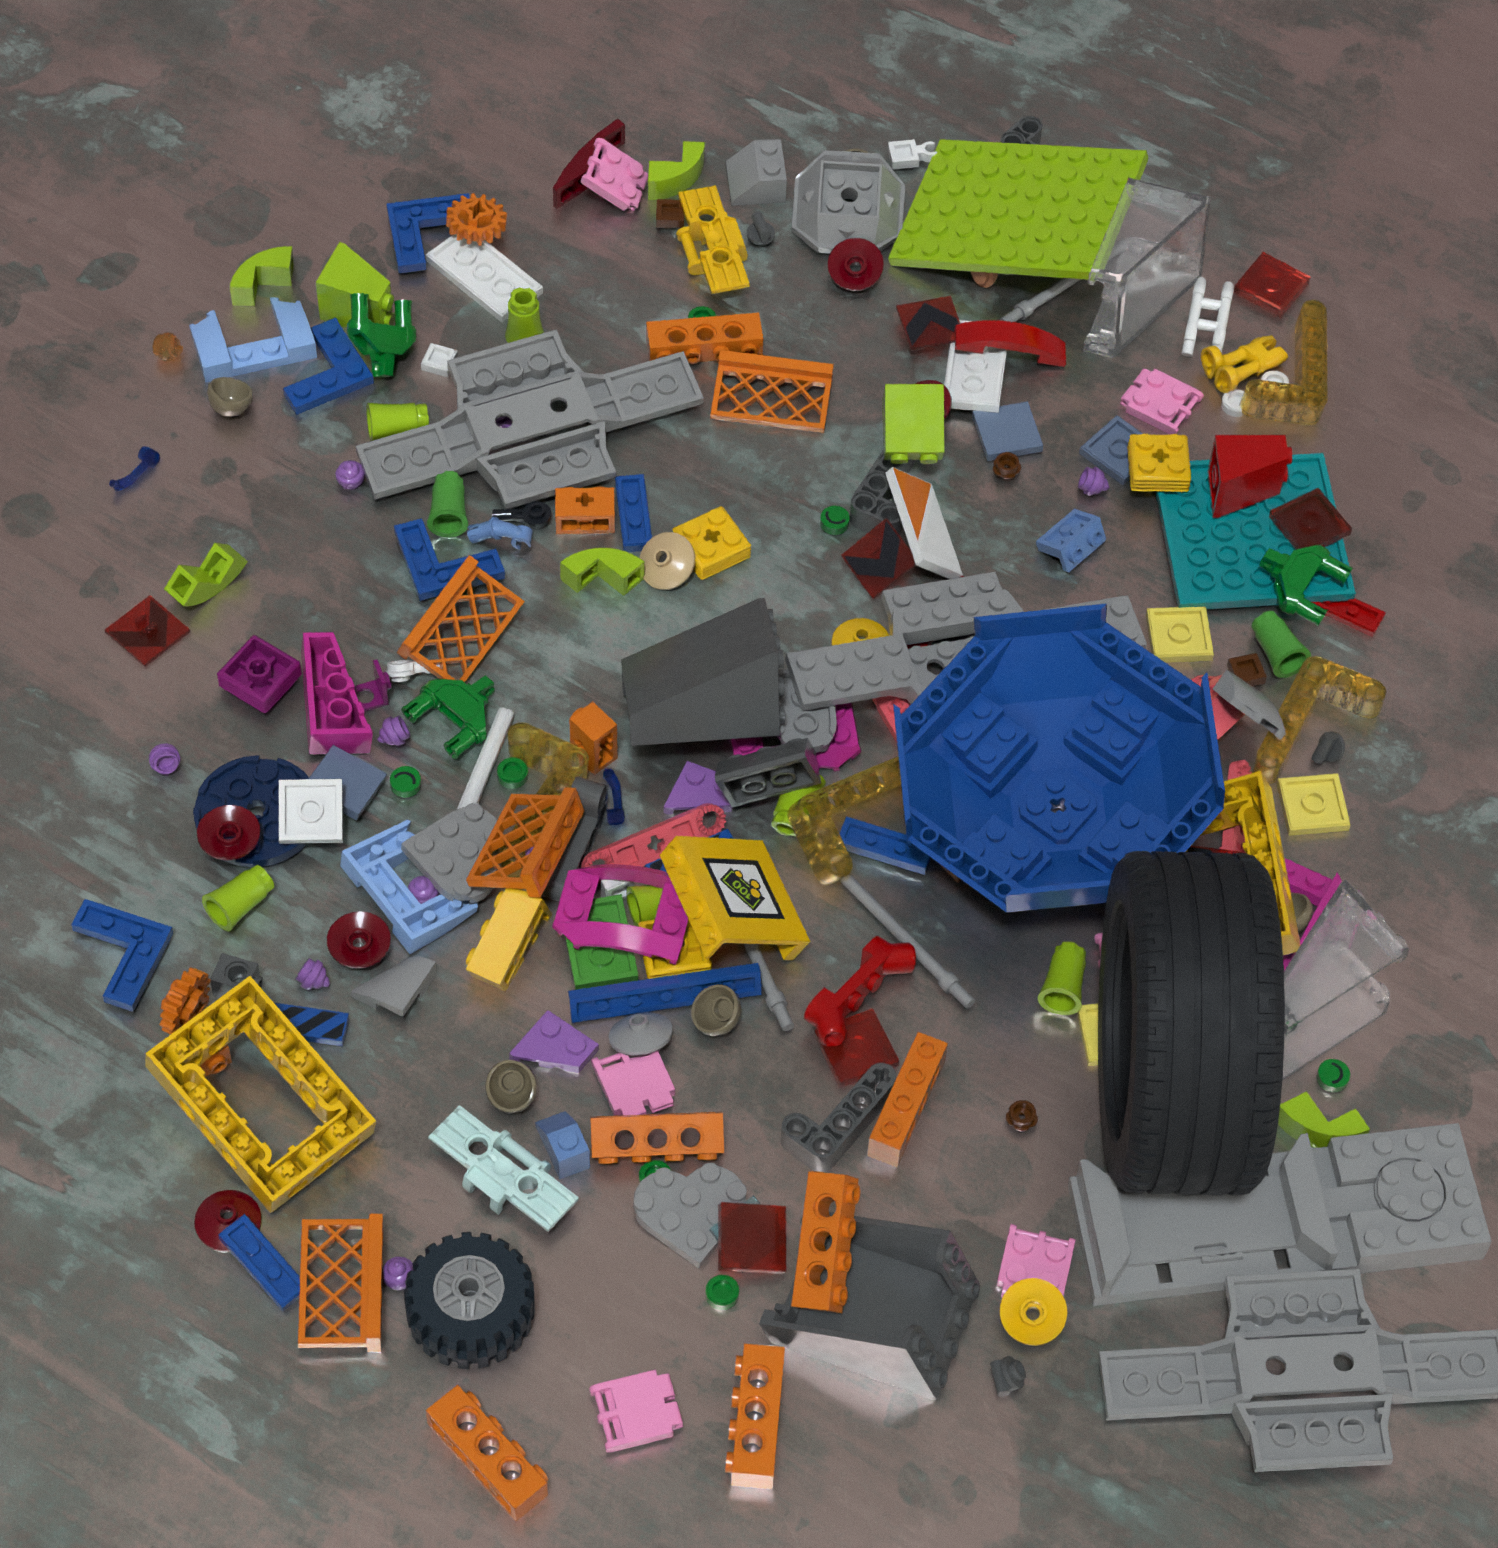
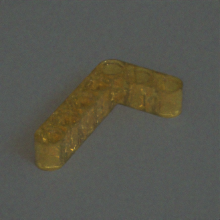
M1317 300L1305 301L1295 324V385L1265 380L1249 381L1246 384L1239 404L1244 415L1252 418L1303 425H1314L1320 421L1328 399L1327 310L1323 303Z
M1311 656L1303 662L1278 711L1286 734L1280 740L1270 731L1267 732L1257 752L1252 773L1262 771L1269 785L1276 783L1319 700L1360 717L1371 719L1377 717L1381 712L1386 696L1385 686L1373 678L1322 657Z
M516 723L509 728L507 734L510 757L519 758L526 763L527 767L548 776L536 793L537 795H561L562 791H557V789L571 788L576 776L589 779V755L584 749L527 723ZM550 806L542 810L541 812H549L553 810L555 806ZM534 814L521 822L524 825L538 818V816ZM545 825L531 831L530 834L535 835L541 832ZM524 835L510 842V844L514 846L526 840L527 837ZM505 845L501 847L500 853L507 849ZM525 851L519 853L518 855L521 858L524 857ZM508 859L502 862L501 868L514 861ZM522 868L507 877H520Z
M898 756L806 794L789 807L787 813L788 820L816 878L823 885H834L849 875L853 867L852 859L832 817L901 789ZM878 775H879L880 777H882V779L884 780L885 785H884L883 783H881V781L879 780ZM853 786L859 790L860 795L855 792ZM828 796L834 800L835 806L831 804ZM803 807L809 811L810 816L805 814ZM816 835L821 837L823 845L817 840ZM830 863L836 867L837 873L832 870Z

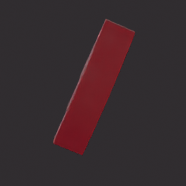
M617 118L598 132L567 164L553 186V207L558 209L589 189L581 183V178L587 173L589 167L587 162L595 151L594 142L596 138H602L616 148L625 144V124ZM600 151L599 156H598L599 159H600V157H601V155H602V152H601V151ZM595 169L592 172V177H594Z

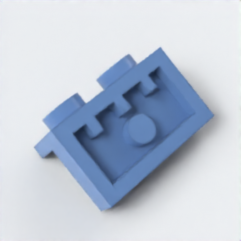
M1074 508L1036 541L1038 551L1059 558L1063 571L1070 572L1106 541V536L1100 517Z

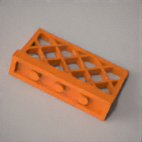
M720 350L710 419L824 433L834 364ZM723 375L736 376L740 383L728 389L722 382ZM756 379H762L769 386L757 393L750 383ZM786 382L792 383L797 390L785 396L778 387ZM812 386L825 387L824 394L815 400L806 390ZM745 387L752 397L741 404L733 394ZM774 391L781 400L769 407L762 397ZM802 394L809 404L798 411L790 401ZM727 398L736 406V408L729 412L718 411L719 403ZM757 401L765 410L759 415H750L745 408ZM786 405L793 415L787 419L778 418L774 412ZM814 408L820 415V423L807 422L802 415Z
M470 555L396 652L405 660L410 657L439 679L456 680L447 673L446 664L461 663L463 675L459 680L466 682L525 602L477 566L479 562ZM475 577L486 584L488 593L473 594L471 583ZM466 589H467V594H468V595L462 596L463 593H464V592L466 591ZM505 598L514 604V607L508 612H498L495 599ZM489 599L492 613L477 614L475 600ZM469 601L472 615L457 616L455 604L457 602ZM450 612V613H451V617L445 618V617L448 615V613ZM499 618H505L500 624ZM493 619L496 631L491 634H481L479 620ZM473 621L476 635L461 636L458 622ZM453 623L455 637L440 638L438 626L440 624ZM434 633L435 639H430V640H429V638H430V637L432 636V634ZM483 640H488V642L484 646ZM477 641L479 654L465 656L462 642ZM457 643L459 657L444 658L442 644ZM436 645L439 659L428 660L419 652L423 646ZM466 662H472L471 665L467 668Z
M564 787L561 795L511 794L466 879L468 886L526 889L529 897L541 898L584 813L577 789ZM517 805H529V807L514 813ZM555 806L553 810L544 815L542 814V810ZM534 814L538 816V818L524 825L521 822ZM517 824V829L505 835L503 834L505 829ZM545 825L541 832L533 836L530 834L531 831ZM524 835L527 837L526 840L514 846L510 844V842ZM504 845L507 847L506 850L492 857L493 851ZM531 847H534L531 853L525 855L524 857L521 858L518 855L519 853ZM512 857L516 859V861L502 868L498 865ZM492 867L496 869L495 872L487 876H480L481 873ZM522 868L520 877H507Z
M369 1214V1219H302L298 1348L367 1347V1352H381L383 1214ZM349 1229H362V1239L353 1247L341 1238ZM309 1230H324L330 1237L317 1247L309 1240ZM336 1241L347 1252L334 1263L323 1252ZM308 1247L313 1251L309 1256ZM361 1248H362V1256L357 1252V1251L360 1250ZM317 1257L329 1266L318 1278L308 1270V1265ZM354 1257L362 1265V1269L350 1278L340 1267L348 1259ZM336 1272L346 1283L333 1294L323 1282ZM307 1278L312 1282L308 1287ZM360 1279H361V1287L356 1283V1282H358ZM352 1287L361 1296V1300L350 1309L339 1298ZM316 1288H319L329 1299L319 1308L315 1309L307 1302V1296ZM333 1303L345 1313L334 1325L321 1315ZM306 1309L311 1313V1315L307 1318ZM361 1309V1317L359 1318L356 1313ZM351 1318L360 1327V1337H345L338 1329ZM315 1319L328 1329L320 1337H306V1328Z

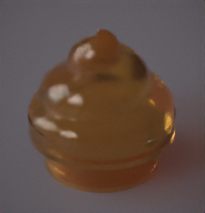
M165 332L155 337L152 349L154 355L158 356L160 360L171 361L182 353L183 346L173 333Z

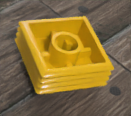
M1131 434L1129 436L1127 448L1132 491H1189L1191 469L1188 438L1186 435Z
M719 506L672 529L674 533L684 536L693 546L695 552L693 570L701 580L751 557L750 542L723 506Z
M689 919L676 965L670 963V960L656 955L651 957L643 955L647 979L711 970V960L705 957ZM654 920L641 921L638 923V927L652 930Z

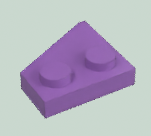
M687 761L664 805L663 813L671 815L674 814V810H690L705 803L717 805L724 812H732L734 807L731 806L715 782L716 771Z
M547 1010L509 1053V1060L538 1062L539 1067H558L564 1071L580 1073L599 1051V1044Z

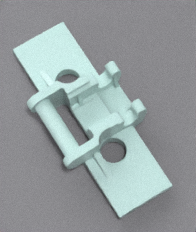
M459 1105L428 1136V1139L468 1169L463 1177L462 1187L469 1193H472L476 1187L490 1197V1209L497 1215L502 1212V1206L508 1200L547 1232L551 1230L574 1206L579 1197L548 1174L551 1169L549 1162L546 1160L540 1161L513 1140L510 1132L507 1130H503L501 1133L492 1131ZM474 1142H482L488 1149L481 1155H475L470 1152L469 1147ZM505 1149L529 1169L522 1170L509 1158L500 1153V1151ZM536 1186H538L536 1191H534L533 1193L526 1194L522 1192L526 1189L533 1190Z

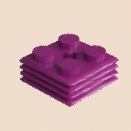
M252 635L218 671L217 678L221 688L259 711L267 713L302 675L300 661L257 635Z

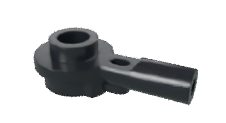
M540 501L531 502L523 509H493L492 517H497L502 521L523 522L525 526L532 529L546 527L552 516L551 508L548 504Z

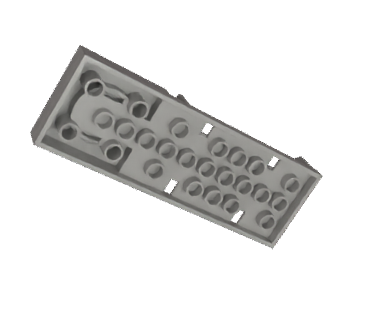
M1459 1123L1330 1138L1327 1147L1311 1149L1308 1133L1301 1134L1290 1151L1272 1153L1267 1176L1250 1193L1244 1195H1202L1201 1193L1181 1195L1174 1194L1173 1192L1170 1194H1148L1146 1191L1144 1193H1129L1118 1186L1111 1178L1109 1172H1103L1087 1159L1080 1160L1077 1175L1070 1177L1068 1182L1093 1306L1226 1290V1276L1360 1269V1274L1480 1260L1484 1259L1492 1242ZM1273 1250H1286L1290 1268H1277ZM1168 1263L1172 1282H1159L1156 1264Z

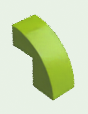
M683 141L682 162L649 161L648 200L676 196L678 192L687 190L698 180L704 167L705 142Z
M292 246L264 250L253 255L240 265L230 283L232 305L255 306L258 285L292 286L295 265Z
M214 543L200 567L178 565L164 590L183 606L201 604L224 590L239 575L248 561L230 545Z
M587 549L572 554L560 562V579L578 593L599 576L616 591L625 596L644 580V561L631 553L619 549Z
M1307 1091L1280 1104L1278 1125L1295 1140H1298L1301 1134L1308 1133L1310 1145L1313 1148L1327 1147L1330 1138L1368 1134L1370 1131L1369 1126L1356 1108L1328 1122Z

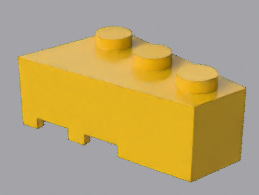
M506 888L505 891H500L494 902L495 911L491 919H487L480 930L481 939L477 948L473 947L466 958V970L472 977L505 992L525 961L522 956L528 944L534 945L539 938V935L534 932L542 919L548 922L553 915L542 898L529 897L526 891Z

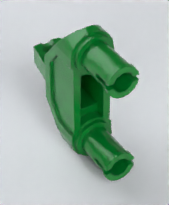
M350 294L351 319L347 323V333L350 340L363 355L370 356L373 377L385 378L393 376L395 356L402 355L417 338L415 326H412V301H394L395 326L373 323L369 319V294Z
M1321 545L1293 550L1291 555L1281 554L1269 548L1259 564L1276 579L1274 589L1281 610L1289 615L1296 613L1317 627L1328 610H1324L1305 599L1303 594L1316 571L1319 573L1321 570L1344 584L1353 567H1349L1330 556L1331 552Z
M486 675L472 685L470 683L466 684L462 680H430L421 687L420 694L403 706L401 711L411 723H415L418 718L431 708H436L452 721L461 731L445 742L443 746L449 755L454 752L452 758L457 759L473 744H481L487 738L484 707L489 702L488 698L495 692L494 682Z

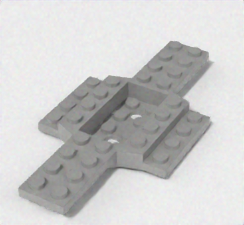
M556 329L447 360V367L457 389V410L439 422L356 445V453L374 500L434 483L437 474H442L445 471H454L461 475L477 470L494 491H498L506 510L554 496L555 488H581L615 478L616 470L606 449L605 432L703 404L704 397L684 351L606 374L584 373L566 353ZM556 400H561L567 404V408L563 412H555L550 405ZM507 416L512 420V424L507 428H501L496 425L495 421L498 417ZM586 422L591 424L489 455L491 450H498L503 446L517 442H526L531 438L544 434H553L558 430L572 426H581Z
M996 572L883 590L881 599L889 619V636L786 653L785 662L802 711L885 696L906 699L912 704L939 675L929 672L927 665L935 662L944 669L974 636L951 642L942 641L939 644L922 647L913 646L911 649H908L907 645L975 634L974 617L1024 612V610L1007 589L1002 590ZM1128 595L1049 608L1057 609L1107 603L1106 622L1146 649L1147 642Z
M1360 1269L1226 1276L1225 1288L1229 1315L1224 1339L1201 1346L1099 1351L1098 1355L1106 1420L1231 1413L1246 1444L1250 1445L1254 1472L1391 1465L1393 1454L1388 1431L1391 1404L1498 1398V1329L1405 1335L1381 1330L1365 1301ZM1338 1355H1345L1351 1359L1353 1367L1348 1371H1341L1335 1367L1333 1359ZM1270 1359L1282 1361L1285 1366L1284 1373L1280 1375L1271 1374L1266 1368V1362ZM1367 1390L1375 1392V1395L1250 1402L1253 1397L1276 1395L1330 1394L1333 1392H1364Z

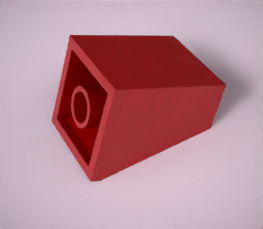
M1215 435L1207 471L1213 518H1219L1280 494L1282 483L1287 482L1288 479L1287 464L1292 463V447H1287L1286 435Z

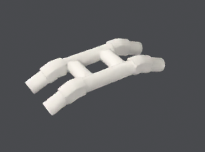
M1203 277L1196 279L1181 353L1183 356H1193L1197 330L1214 332L1212 346L1218 347L1222 353L1234 291L1232 282H1225L1223 284L1221 299L1216 300L1204 298L1206 279ZM1201 309L1218 311L1217 320L1200 319Z

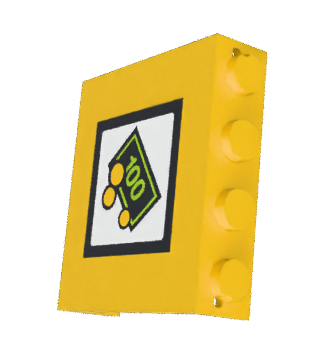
M675 836L659 855L706 958H711L723 943L776 944L783 960H794L811 942L763 840Z

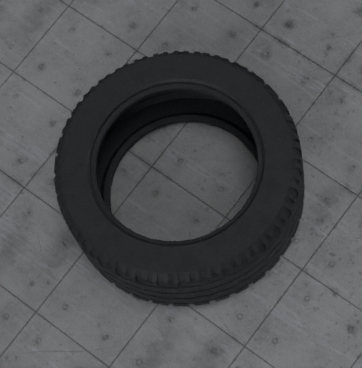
M1129 852L1117 863L1110 880L1104 915L1099 975V1102L1103 1146L1109 1174L1122 1190L1129 1193H1144L1146 1191L1148 1194H1170L1173 1192L1174 1194L1196 1195L1199 1193L1202 1195L1248 1194L1262 1182L1271 1162L1278 1127L1283 1079L1285 1032L1284 965L1279 912L1272 880L1266 868L1253 855L1245 853Z

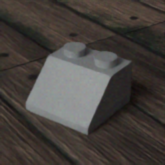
M781 139L754 140L726 161L731 206L786 202L787 177Z

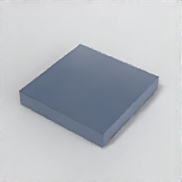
M1028 401L1000 406L999 413L976 410L972 412V419L987 461L995 460L1003 452H1010L1016 456L1043 452V443Z
M1116 415L1080 447L1079 454L1117 482L1124 485L1130 480L1127 448L1129 436L1131 434L1143 433Z
M333 745L309 779H342V813L357 821L384 783L387 773Z

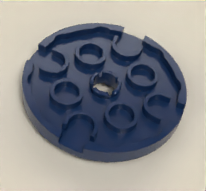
M260 755L232 760L213 771L200 786L195 808H193L196 830L204 815L214 808L224 805H237L248 810L255 806L263 807L265 809L263 816L255 815L259 821L261 832L256 847L244 857L223 861L243 867H254L256 865L264 867L285 861L303 849L307 843L279 844V780L309 779V777L298 766L281 758H278L276 761L260 759ZM229 836V837H226L225 839L229 840V839H233L234 837H233V836Z

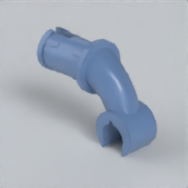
M491 517L489 521L468 526L467 535L472 543L493 538L500 540L502 537L512 539L511 545L515 549L520 550L522 542H525L529 548L531 546L533 531L524 525L516 526L499 520L497 517Z

